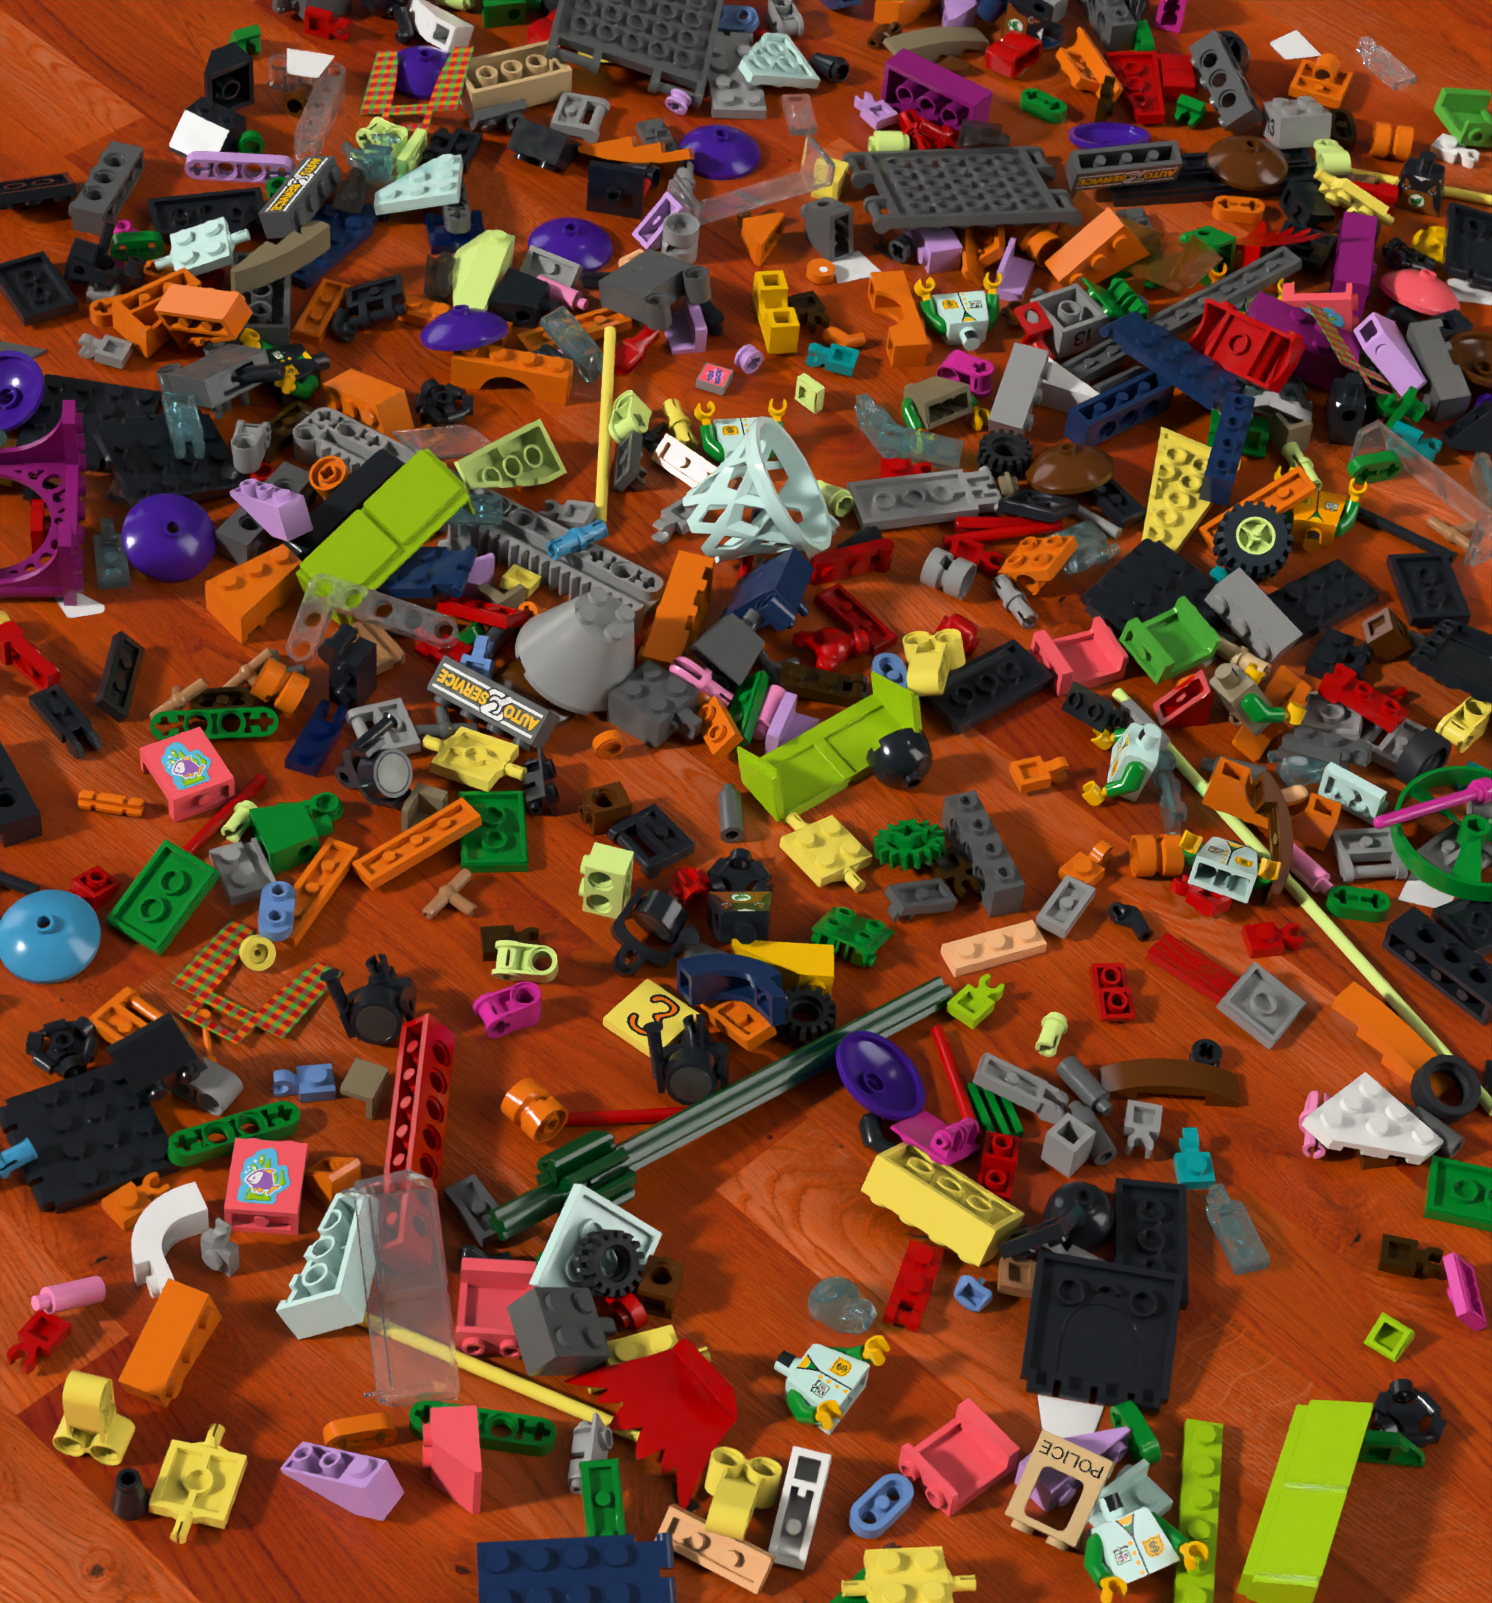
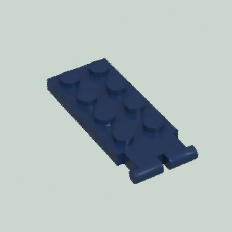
M341 191L338 200L333 205L330 203L325 204L310 220L323 221L330 225V249L311 263L293 272L292 284L306 291L374 233L375 225L380 221L386 223L390 218V213L376 215L373 204L367 203L364 205L365 201L346 191Z
M1133 311L1099 329L1101 337H1108L1121 346L1120 350L1210 411L1224 404L1227 391L1242 394L1246 384L1237 379L1235 374L1222 369L1211 358L1203 356L1194 350L1189 343L1181 341L1169 333L1165 327L1150 324L1141 318L1138 311Z
M447 546L420 547L369 598H434L435 594H451L453 597L459 598L463 594L478 551L472 546H468L465 550L448 551Z
M672 1533L657 1534V1541L634 1542V1534L476 1543L479 1603H677L675 1577H660V1570L674 1569Z

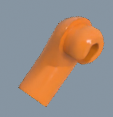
M828 327L822 333L823 340L830 346L834 343L854 349L866 345V338L863 332L848 335L839 328Z

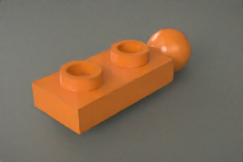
M703 692L699 694L695 715L702 719L701 735L712 755L722 761L744 738L721 699L715 695L711 698Z
M715 1000L700 1004L701 1009L708 1013L710 1022L749 1052L777 1034L775 1026L772 1027L758 1011L745 1002Z

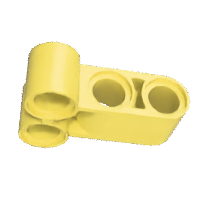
M944 629L938 631L935 635H930L925 631H914L906 634L902 640L908 668V690L916 693L919 697L943 695L949 670L960 668L966 662L961 632L957 629Z
M72 1370L66 1379L63 1389L64 1415L52 1443L63 1454L78 1457L89 1453L100 1463L111 1466L119 1465L135 1432V1425L128 1418L117 1414L111 1379Z
M718 1447L711 1452L705 1480L706 1491L714 1496L709 1509L705 1531L743 1541L754 1509H766L775 1504L782 1474L780 1463L768 1457H755L747 1460L740 1451L731 1447Z

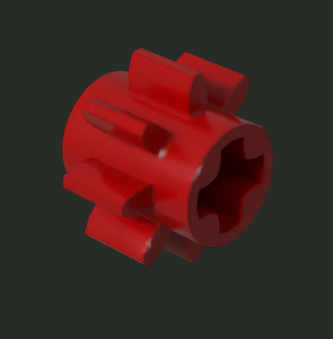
M694 866L681 867L671 876V882L668 883L671 888L669 894L679 904L683 902L685 907L699 906L707 899L708 891L711 890L708 885L710 879L703 869L696 871Z

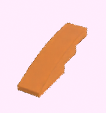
M636 136L578 146L580 153L603 159L632 163H668L695 159L693 148L666 152L665 142L638 146Z
M1355 981L1334 998L1331 1008L1357 1025L1358 1031L1356 1036L1382 1053L1381 1064L1411 1084L1414 1073L1431 1058L1438 1056L1407 1023ZM1434 1072L1430 1075V1087L1438 1099L1456 1084L1450 1076L1444 1073Z

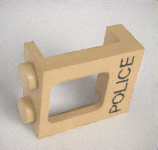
M1042 1429L1005 1512L1007 1517L1013 1519L1010 1526L1030 1536L1035 1529L1048 1536L1045 1543L1064 1552H1067L1069 1546L1078 1550L1081 1544V1536L1107 1478L1110 1479L1114 1470V1462ZM1046 1467H1051L1073 1477L1084 1485L1083 1492L1068 1526L1062 1531L1036 1521L1025 1513V1507L1041 1471Z

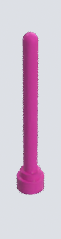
M1482 777L1473 780L1465 790L1377 816L1373 820V825L1377 829H1383L1470 801L1478 805L1492 802V780L1488 777Z

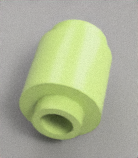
M874 131L873 136H870L868 140L869 152L909 150L910 145L909 135L902 134L901 131Z

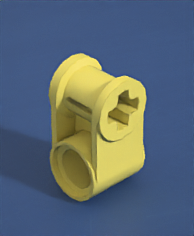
M1470 696L1455 710L1445 715L1435 731L1454 744L1458 752L1463 753L1485 733L1492 705L1490 702H1480Z

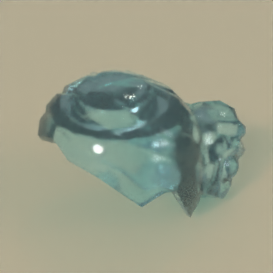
M841 1276L827 1277L817 1283L809 1293L807 1305L812 1320L817 1319L838 1333L861 1334L868 1331L875 1321L877 1314L873 1303L866 1298H862L859 1288L850 1279Z

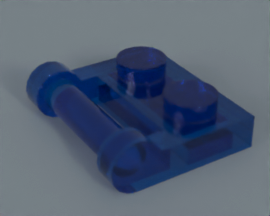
M481 209L472 210V213H470L471 229L461 234L450 233L445 229L443 215H434L433 212L424 213V224L431 255L456 253L460 247L485 232Z

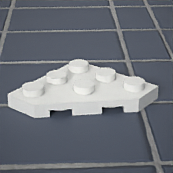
M1366 1072L1310 1113L1302 1123V1126L1327 1149L1341 1151L1343 1147L1360 1149L1361 1155L1387 1159L1389 1155L1405 1157L1406 1163L1420 1165L1439 1150L1444 1142Z

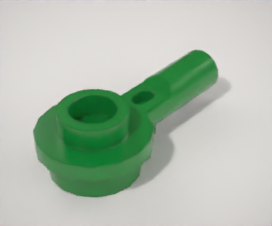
M330 792L313 795L310 800L300 802L305 805L309 815L313 818L329 815L331 822L338 820L344 811L341 800ZM277 802L276 805L291 804L298 802Z

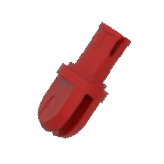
M907 109V114L904 110L901 111L898 115L899 125L903 134L909 135L910 145H913L916 150L935 149L929 139L914 133L915 124L920 118L914 109Z
M920 117L919 121L915 124L914 133L933 141L935 149H964L971 147L968 137L948 124L939 126L924 117Z
M646 325L634 338H625L615 348L614 374L626 376L632 373L646 359L645 351L660 338L659 331L652 330Z

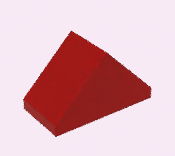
M1201 669L1152 704L1160 726L1163 729L1207 725L1214 692L1209 684L1206 672Z

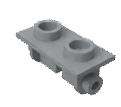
M597 1412L593 1413L592 1423L581 1421L574 1428L571 1454L573 1457L584 1456L581 1459L570 1460L567 1485L574 1494H582L579 1462L607 1459L608 1450H611L613 1446L611 1429L605 1426Z

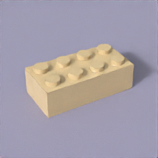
M549 40L473 57L470 61L459 103L471 118L476 110L524 98L528 107L558 101L563 91L571 92L572 69L565 61L556 58L552 60L544 58Z

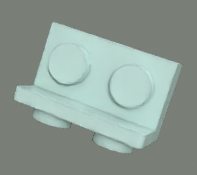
M1330 762L1324 769L1318 795L1341 803L1342 809L1373 825V820L1377 816L1385 812L1389 804L1385 800L1387 791L1333 762Z
M1142 1459L1134 1466L1131 1464L1126 1465L1117 1474L1113 1482L1107 1486L1104 1485L1098 1498L1099 1500L1119 1492L1127 1513L1146 1506L1150 1511L1157 1513L1159 1516H1163L1171 1510L1173 1500L1147 1476L1150 1464L1145 1459ZM1096 1502L1088 1521L1093 1527L1106 1522L1098 1502Z

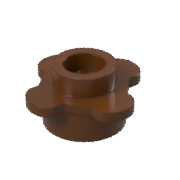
M1014 300L1008 303L1007 307L1001 309V315L1007 318L1008 325L1012 327L1021 326L1013 311L1016 307L1027 304L1026 302ZM1026 311V312L1024 313V316H1025V319H1026V320H1027L1028 311Z

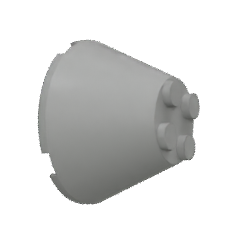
M592 588L590 592L532 617L521 628L515 644L516 659L521 660L526 670L523 674L524 677L539 694L565 710L589 715L591 711H604V714H607L609 693L635 671L634 610L608 595L604 590Z

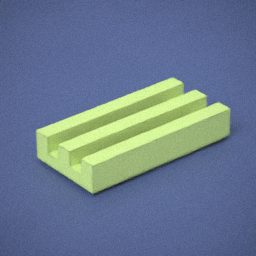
M417 128L397 157L396 163L399 165L396 168V172L399 174L396 180L415 170L420 164L422 153L427 146L426 130Z

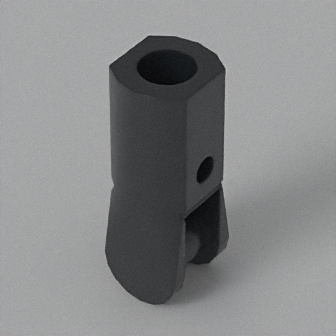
M711 299L699 304L708 329L707 333L711 336L721 335L723 333L721 323L724 321V314Z

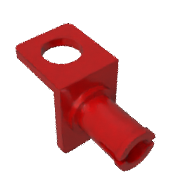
M1033 301L1016 307L1013 312L1026 333L1021 344L1049 351V358L1056 362V357H1054L1045 342L1053 326L1039 302ZM1026 311L1035 312L1039 317V322L1030 323L1025 319L1024 313Z

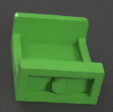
M1442 87L1433 111L1450 134L1457 138L1458 144L1492 147V116L1486 110L1492 98L1489 91Z
M1185 596L1178 598L1171 610L1142 623L1137 617L1127 621L1119 641L1152 681L1158 685L1213 658L1221 638L1216 630L1202 617L1198 609Z

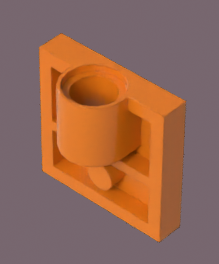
M1331 53L1320 55L1317 62L1302 59L1290 85L1288 96L1297 99L1299 96H1311L1326 108H1339L1351 83L1353 72L1339 69L1340 61Z
M1075 536L1027 537L1019 543L1017 549L1006 559L1004 565L996 574L997 576L1006 574L1010 581L1015 583L1018 590L1024 592L1025 595H1036L1047 581H1051L1079 545Z

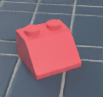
M477 1405L430 1408V1423L423 1424V1468H430L431 1483L470 1513L480 1514L482 1466Z

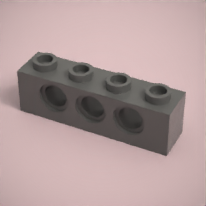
M1077 0L1107 52L1132 49L1137 23L1123 0Z
M1214 29L1189 46L1193 55L1190 59L1191 63L1198 72H1201L1200 82L1205 90L1211 94L1209 101L1212 107L1217 112L1219 111L1221 117L1218 120L1226 132L1230 130L1235 135H1242L1263 121L1264 117L1227 40Z
M111 140L106 150L101 152L96 167L91 168L88 180L85 184L81 185L79 195L69 205L68 214L69 217H72L73 230L101 236L104 225L102 218L116 219L145 170L143 147Z
M285 461L264 482L304 495L307 506L312 505L317 497V492L309 481V472ZM242 506L215 531L216 554L239 565L263 554L273 541L278 540V538L272 537Z
M976 791L946 796L944 798L940 824L951 845L972 866L971 875L980 881V891L977 895L988 916L993 918L1021 911L1026 885Z

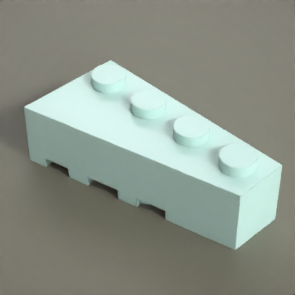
M368 1185L335 1195L318 1228V1232L321 1234L320 1238L308 1247L304 1255L307 1263L301 1275L294 1274L289 1284L292 1292L288 1300H281L276 1309L278 1315L298 1340L363 1322L378 1258L374 1255L380 1209V1201Z

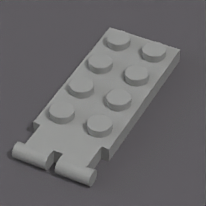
M717 31L706 81L712 118L766 119L767 108L762 84L759 86L750 84L738 68L742 58L748 55L753 47L749 44L753 42L752 32H729V36H724V32Z
M983 466L975 472L964 473L962 469L847 482V490L850 491L854 499L853 510L861 529L865 526L872 527L875 525L879 530L955 521L957 516H978L979 513L996 512L997 515L1006 513L998 511V501L1002 496L997 489V484L988 466Z

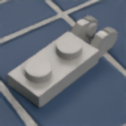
M988 1052L984 1053L981 1057L972 1082L1037 1113L1039 1119L1052 1124H1056L1065 1115L1063 1109L1067 1107L1069 1101L1066 1093L1048 1084V1081Z

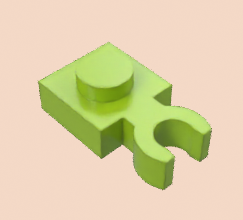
M985 974L980 978L978 988L967 984L947 1002L946 1012L973 1030L994 1010L995 1002L1003 996L1005 985L1001 983L996 988L987 987L990 983L991 975Z

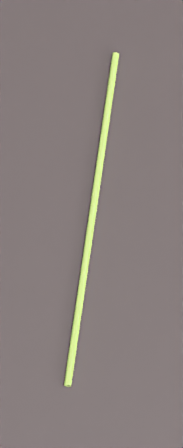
M1117 688L1112 693V697L1119 705H1121L1122 701L1131 699L1122 688ZM1169 741L1164 755L1199 794L1204 797L1208 783ZM1216 811L1245 845L1257 852V858L1260 861L1262 858L1271 861V854L1240 818L1222 811ZM1289 874L1284 888L1390 1006L1437 1055H1453ZM1481 1086L1479 1104L1492 1116V1097Z

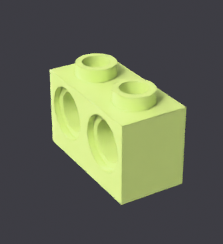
M597 842L594 843L590 855H584L580 867V874L585 875L579 887V896L583 897L582 911L613 919L619 916L631 895L633 851Z

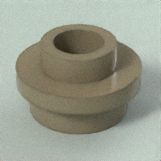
M1009 471L1004 472L1003 476L997 477L1002 498L1019 491L1016 476L1010 477Z

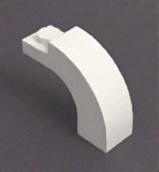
M196 1182L174 1188L155 1199L143 1211L135 1224L131 1239L134 1279L137 1286L147 1284L152 1298H159L168 1278L174 1280L165 1259L168 1251L179 1241L209 1229L208 1208Z

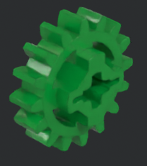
M916 819L899 820V825L896 826L889 823L887 824V830L879 829L878 836H874L875 858L880 859V864L882 865L890 863L891 869L897 866H902L903 870L913 869L914 867L920 869L923 863L929 866L933 865L932 859L940 860L942 858L941 853L946 852L944 830H939L938 824L929 826V820H925L922 823H917Z

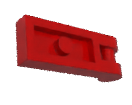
M881 538L817 554L811 557V565L815 569L810 581L816 586L871 571L886 573L891 569L892 559L890 556L893 554L894 543L890 539Z
M913 1240L909 1241L891 1296L884 1311L882 1323L891 1326L897 1323L907 1326L908 1331L918 1333L945 1250ZM899 1307H900V1308H903V1309H906V1310H910V1311H912V1312H908V1311H905V1310H901V1309H899Z

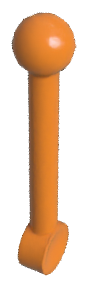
M202 1009L198 1011L197 1015L211 1021V1012L209 1010ZM202 1027L205 1058L217 1063V1059L212 1053L210 1031Z

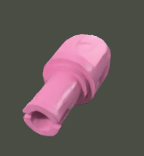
M678 656L673 660L675 665L669 666V672L699 689V694L703 692L711 698L715 695L723 701L726 707L730 703L728 700H732L734 694L728 692L712 680L711 670L706 667L702 669L696 663L683 656Z
M1318 1091L1309 1092L1304 1111L1299 1116L1298 1126L1305 1134L1303 1153L1310 1157L1311 1147H1313V1159L1323 1157L1326 1147L1302 1126V1123L1310 1113L1331 1098L1325 1092L1320 1098L1319 1105Z

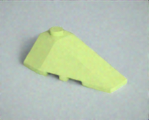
M486 230L457 250L450 262L453 307L456 305H468L469 308L485 310L489 308L490 299L508 268L513 266L515 235L506 234L502 230Z
M540 418L454 462L468 490L544 485L567 473Z

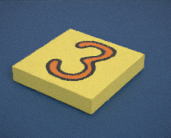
M647 978L603 1017V1026L650 1057L647 1033L643 1031V1026L646 1023L655 1021L663 1024L661 1038L664 1047L676 1044L682 1038V1034L685 1031L683 1019L686 1016L693 1014L694 1023H697L696 1015L700 1013Z

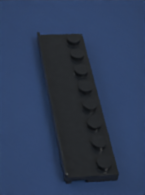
M1303 147L1279 149L1288 162L1287 175L1279 185L1267 190H1242L1219 181L1208 169V152L1181 154L1183 165L1176 181L1108 188L1113 200V206L1118 208L1214 201L1218 196L1276 197L1282 196L1288 181L1314 182L1318 189L1322 182L1314 178L1316 164L1308 148Z

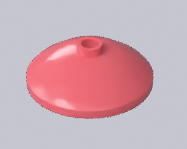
M1403 269L1391 271L1382 275L1379 281V286L1386 295L1415 311L1436 316L1453 309L1458 311L1460 309V304L1455 294L1431 270Z

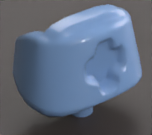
M962 1275L954 1290L955 1299L971 1312H980L993 1300V1294L991 1290L983 1286L985 1283L983 1278L979 1277L976 1281L970 1275Z

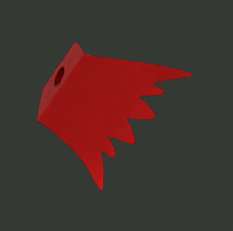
M1262 219L1253 232L1244 238L1236 240L1235 254L1237 251L1243 253L1244 264L1242 267H1238L1235 262L1234 272L1258 260L1261 247L1302 243L1326 234L1317 236L1321 234L1317 233L1305 236L1312 228L1292 234L1294 227L1276 234L1277 230L1267 233L1266 223Z
M688 1338L680 1340L673 1348L579 1374L564 1381V1383L608 1389L596 1399L597 1402L624 1403L613 1417L609 1426L610 1429L631 1430L642 1427L636 1445L637 1459H643L665 1449L661 1462V1474L665 1475L677 1466L679 1506L687 1509L697 1481L711 1457V1452L716 1449L724 1435L738 1420L733 1387Z

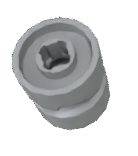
M684 212L668 215L663 221L661 253L689 264L694 263L698 255L699 220L695 216Z
M935 547L924 563L920 582L936 590L943 587L945 594L962 600L971 588L976 575L977 565L961 557L954 560L952 553Z

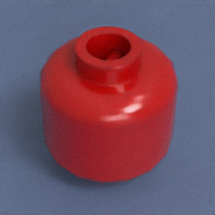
M953 613L950 617L944 615L933 635L944 629L959 630L962 636L964 654L968 653L972 656L981 639L976 637L979 629L978 625L958 613Z

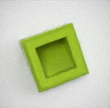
M1382 1312L1363 1343L1396 1363L1416 1334L1410 1328Z

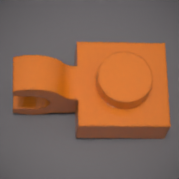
M1039 755L1010 762L1009 772L1020 794L1051 787V780L1055 783L1068 780L1064 770L1069 769V764L1065 757H1056L1050 761L1043 762Z
M1101 840L1094 846L1088 856L1079 851L1059 868L1058 878L1063 880L1066 875H1069L1093 887L1104 878L1105 868L1103 867L1111 860V857L1107 854L1113 849V846L1105 840Z

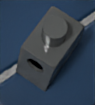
M824 197L806 203L800 211L801 217L805 219L806 240L826 260L832 263L853 256V208L831 197Z
M751 608L742 619H739L733 613L728 614L695 640L687 649L714 673L722 674L728 680L731 688L740 686L765 644L764 640L755 633L764 622V618Z

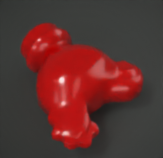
M825 627L816 631L800 630L799 633L793 634L792 644L796 645L799 649L804 648L812 651L817 658L816 668L835 672L838 667L847 661L849 655L858 658L862 654L869 652V640L864 629H851L849 633H844L834 627Z

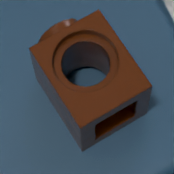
M1388 607L1361 621L1367 644L1385 662L1413 648L1407 625Z
M620 781L583 790L582 805H579V815L583 824H588L594 836L607 833L613 825L631 816L632 803Z
M649 1255L637 1291V1299L642 1304L646 1314L672 1319L683 1284L685 1263L677 1262L668 1257Z

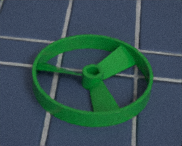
M1448 766L1425 772L1413 779L1402 790L1394 811L1402 809L1412 797L1421 803L1436 799L1427 791V789L1433 787L1470 785L1473 780L1482 777H1488L1492 780V770L1472 766ZM1448 809L1438 811V813L1460 825L1457 842L1461 846V850L1451 875L1427 862L1414 850L1403 832L1401 823L1391 826V838L1396 853L1404 865L1421 881L1450 896L1470 901L1492 902V883L1481 882V849L1484 848L1486 842H1492V818L1485 819L1482 816L1472 814L1467 815L1461 821Z

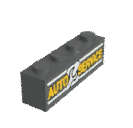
M1177 140L1073 150L1066 163L1065 172L1070 192L1176 181L1183 162Z
M334 156L304 157L258 213L266 238H285L293 231L300 233L301 226H304L306 222L312 219L342 181L341 170L337 166Z
M446 655L443 656L426 688L436 694L433 699L434 701L451 709L453 704L461 707L460 715L476 723L479 718L487 721L486 729L501 737L504 736L505 732L513 735L512 743L519 745V747L530 751L532 746L537 749L541 748L543 751L560 719V716Z

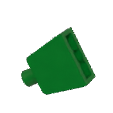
M480 0L484 29L524 24L526 22V10H540L541 0Z
M1204 226L1191 232H1184L1180 236L1178 244L1185 249L1184 268L1204 287L1212 283L1208 272L1213 262V270L1216 273H1222L1224 263L1227 265L1224 277L1234 272L1235 236L1211 226Z
M300 802L249 810L250 833L252 838L256 837L274 876L313 860L319 851V837L333 834V825L329 815L311 819L305 805Z

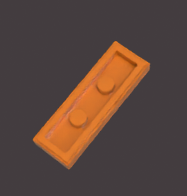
M323 278L293 327L292 338L320 345L330 328L335 311L338 308H342L345 303L346 288H350V285Z

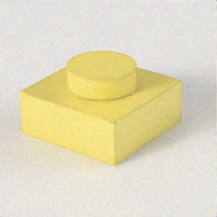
M514 564L502 576L499 587L510 591L518 584H522L526 587L525 599H528L539 587L542 576Z

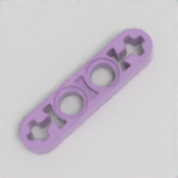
M193 151L187 155L185 162L186 174L197 180L267 183L268 180L274 177L288 178L295 169L294 161L288 156ZM195 163H200V168L196 167ZM210 163H214L213 169H210ZM229 163L233 166V169L225 171L218 165ZM250 164H256L260 166L262 170L259 172H251L247 169V166ZM267 166H270V172H266ZM280 167L284 168L285 172H280Z

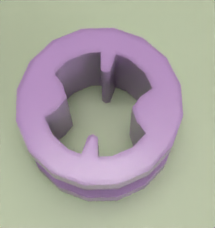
M675 88L671 90V96L665 100L666 107L680 115L685 114L688 110L687 107L692 103L691 97L686 92Z
M746 344L737 352L734 363L737 367L742 368V371L751 374L760 367L763 361V353L756 350L753 345Z

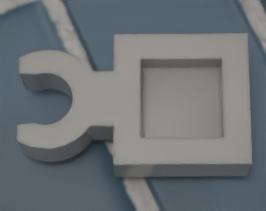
M567 499L565 505H560L555 500H546V511L539 512V515L555 523L557 522V524L567 529H572L574 527H584L592 523L597 514L596 503Z
M1128 1099L1123 1135L1129 1136L1125 1148L1126 1155L1131 1156L1133 1147L1140 1146L1145 1150V1159L1151 1157L1154 1141H1158L1163 1105Z

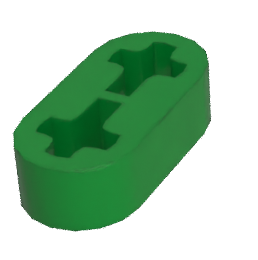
M1135 20L1137 25L1133 41L1134 51H1154V39L1147 21Z
M1027 88L1021 92L1019 106L1023 111L1050 124L1064 122L1067 105L1063 101L1036 88Z
M156 231L121 232L113 235L109 249L112 257L118 258L123 262H128V256H137L146 261L162 257L165 252L163 236ZM155 243L152 248L149 247V244ZM120 245H126L125 249H120Z
M1392 450L1357 456L1347 466L1348 474L1352 479L1355 478L1354 483L1358 485L1364 484L1365 481L1368 484L1392 479L1399 475L1403 469L1402 461L1396 452Z
M1337 885L1330 889L1325 906L1326 910L1334 917L1379 923L1386 919L1391 901L1387 894L1379 890Z
M1128 1400L1110 1408V1418L1113 1427L1127 1426L1130 1429L1126 1446L1135 1464L1142 1459H1145L1150 1465L1160 1462L1161 1449L1159 1443L1135 1403Z

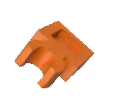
M152 1172L144 1178L143 1184L139 1187L130 1181L101 1200L102 1209L125 1231L136 1224L138 1218L149 1204L170 1191V1186L165 1184L158 1189L152 1188L159 1184L158 1173Z

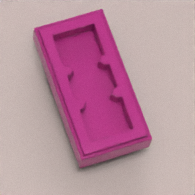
M1454 1252L1444 1256L1443 1261L1449 1283L1447 1294L1454 1305L1456 1317L1474 1331L1487 1327L1474 1267Z

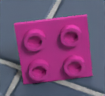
M925 1110L892 1125L890 1128L899 1134L905 1143L917 1146L929 1154V1158L932 1161L941 1165L949 1166L980 1151L982 1148L974 1143L979 1132V1124L972 1118H965L949 1126Z

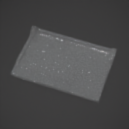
M469 425L397 430L392 433L414 454L420 449L424 451L428 448L439 460L464 458L491 443L477 429H472Z

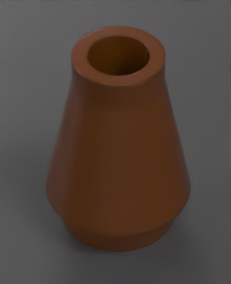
M303 83L300 87L289 92L284 98L286 112L293 117L306 115L309 112L312 97L315 94L314 88L308 83Z

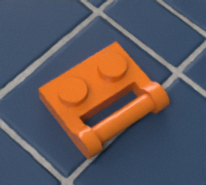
M127 986L88 1017V1019L94 1024L97 1031L96 1034L112 1045L148 1024L128 1009L132 1008L150 1022L165 1014L140 998L137 990Z

